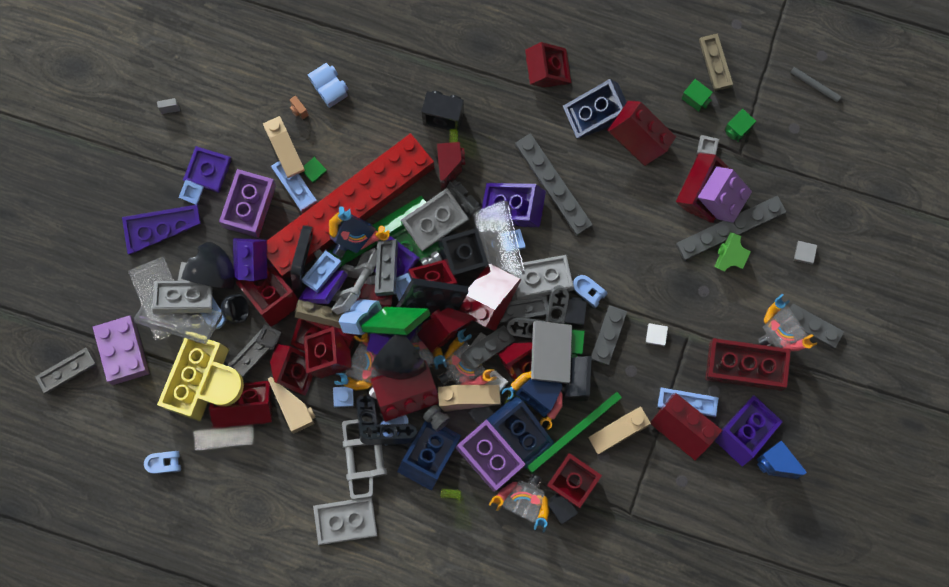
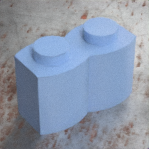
M325 63L309 73L308 78L330 108L348 96L346 92L348 87L343 80L339 81L337 79L338 73L333 66L329 67Z
M366 299L357 300L351 309L346 311L339 319L343 333L365 334L361 329V325L382 309L380 302Z

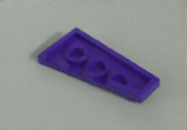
M198 205L122 217L127 253L131 255L200 225Z

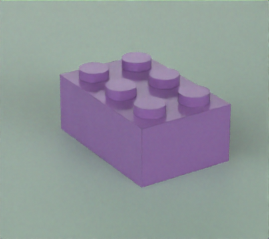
M237 169L219 220L221 226L259 238L276 188L274 180Z
M126 316L93 326L108 383L115 385L150 374L134 318Z
M487 419L455 447L493 492L526 465Z

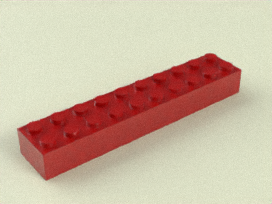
M410 133L267 240V259L284 281L291 277V265L303 225L314 228L313 238L305 263L306 266L315 259L314 253L320 249L323 253L335 244L330 238L329 220L339 212V207H344L345 211L350 209L352 215L365 221L435 168L434 161Z

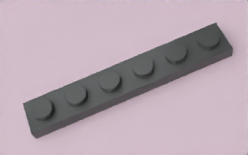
M530 133L515 142L516 148L575 235L578 236L591 228L593 224L532 134Z
M777 195L739 213L734 223L722 221L677 242L676 246L683 260L686 261L726 242L730 232L741 235L784 215L786 210Z

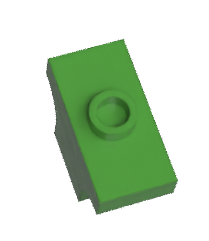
M732 232L729 233L725 244L722 243L719 248L718 254L720 255L714 267L722 271H726L730 266H737L743 269L751 251L742 247L740 243L741 236Z

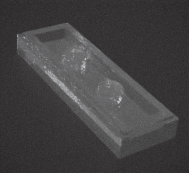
M253 425L194 431L195 450L201 451L253 445Z

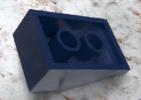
M609 79L563 105V108L576 138L579 139L609 128L627 102L619 84Z
M516 395L487 418L488 422L526 464L523 466L525 469L555 444L526 404Z
M425 421L404 456L397 472L432 491L461 435L446 427L436 432L432 428L431 422Z

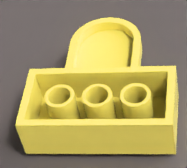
M186 333L157 405L168 411L201 421L208 402L218 406H228L235 403L243 392L244 382L238 371L223 365L229 349L221 343Z

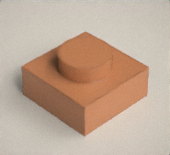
M296 95L290 99L291 111L295 116L299 115L302 120L309 116L306 108Z

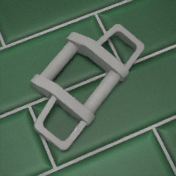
M375 248L364 252L356 267L346 264L341 267L340 271H345L348 277L358 280L354 287L341 292L339 288L332 298L336 303L331 310L337 315L348 311L361 295L364 283L368 276L373 273L376 266L377 250Z
M358 419L342 422L343 448H345L348 469L346 478L349 481L350 497L353 500L372 497L373 478L387 475V468H384L382 445H374L377 469L356 473L353 447L364 446L365 444L360 439L348 440L347 426L358 424ZM369 478V492L367 494L354 495L353 480Z

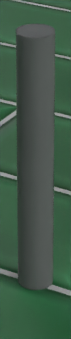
M793 67L790 73L835 102H838L841 98L839 94L799 69Z

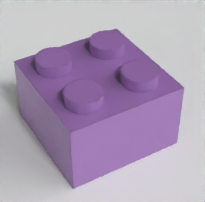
M716 167L699 194L698 199L716 219L734 223L752 191L733 169Z

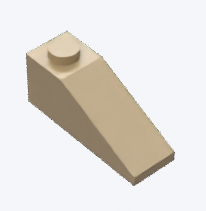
M279 116L263 123L287 178L305 171L281 117Z
M272 377L268 378L293 434L315 424L313 419L316 417L311 407L307 408L301 400L286 388L275 383Z
M452 385L438 387L439 407L444 412L501 405L499 385Z
M639 407L591 435L588 439L596 453L600 454L647 428L651 423L643 409Z

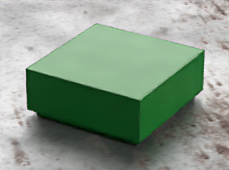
M315 157L303 166L305 169L303 171L304 175L313 184L327 173V170Z

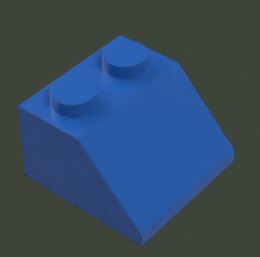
M782 441L775 444L756 459L759 462L757 465L763 473L767 472L768 475L797 479L807 473Z

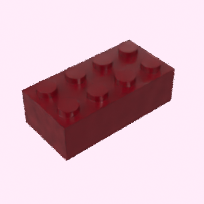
M713 338L709 343L705 380L783 391L787 388L791 349Z

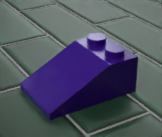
M486 183L480 219L521 227H540L546 191L537 184Z
M753 395L722 428V432L714 441L735 461L744 466L754 458L782 421Z

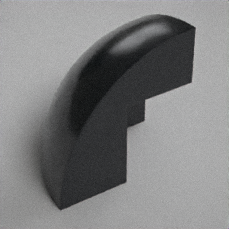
M206 242L197 248V255L194 258L190 257L187 261L181 279L206 286L233 289L235 276L229 256L220 246L213 242Z
M397 334L384 345L371 365L379 374L393 379L412 378L427 369L423 358L416 353L415 347L405 335Z

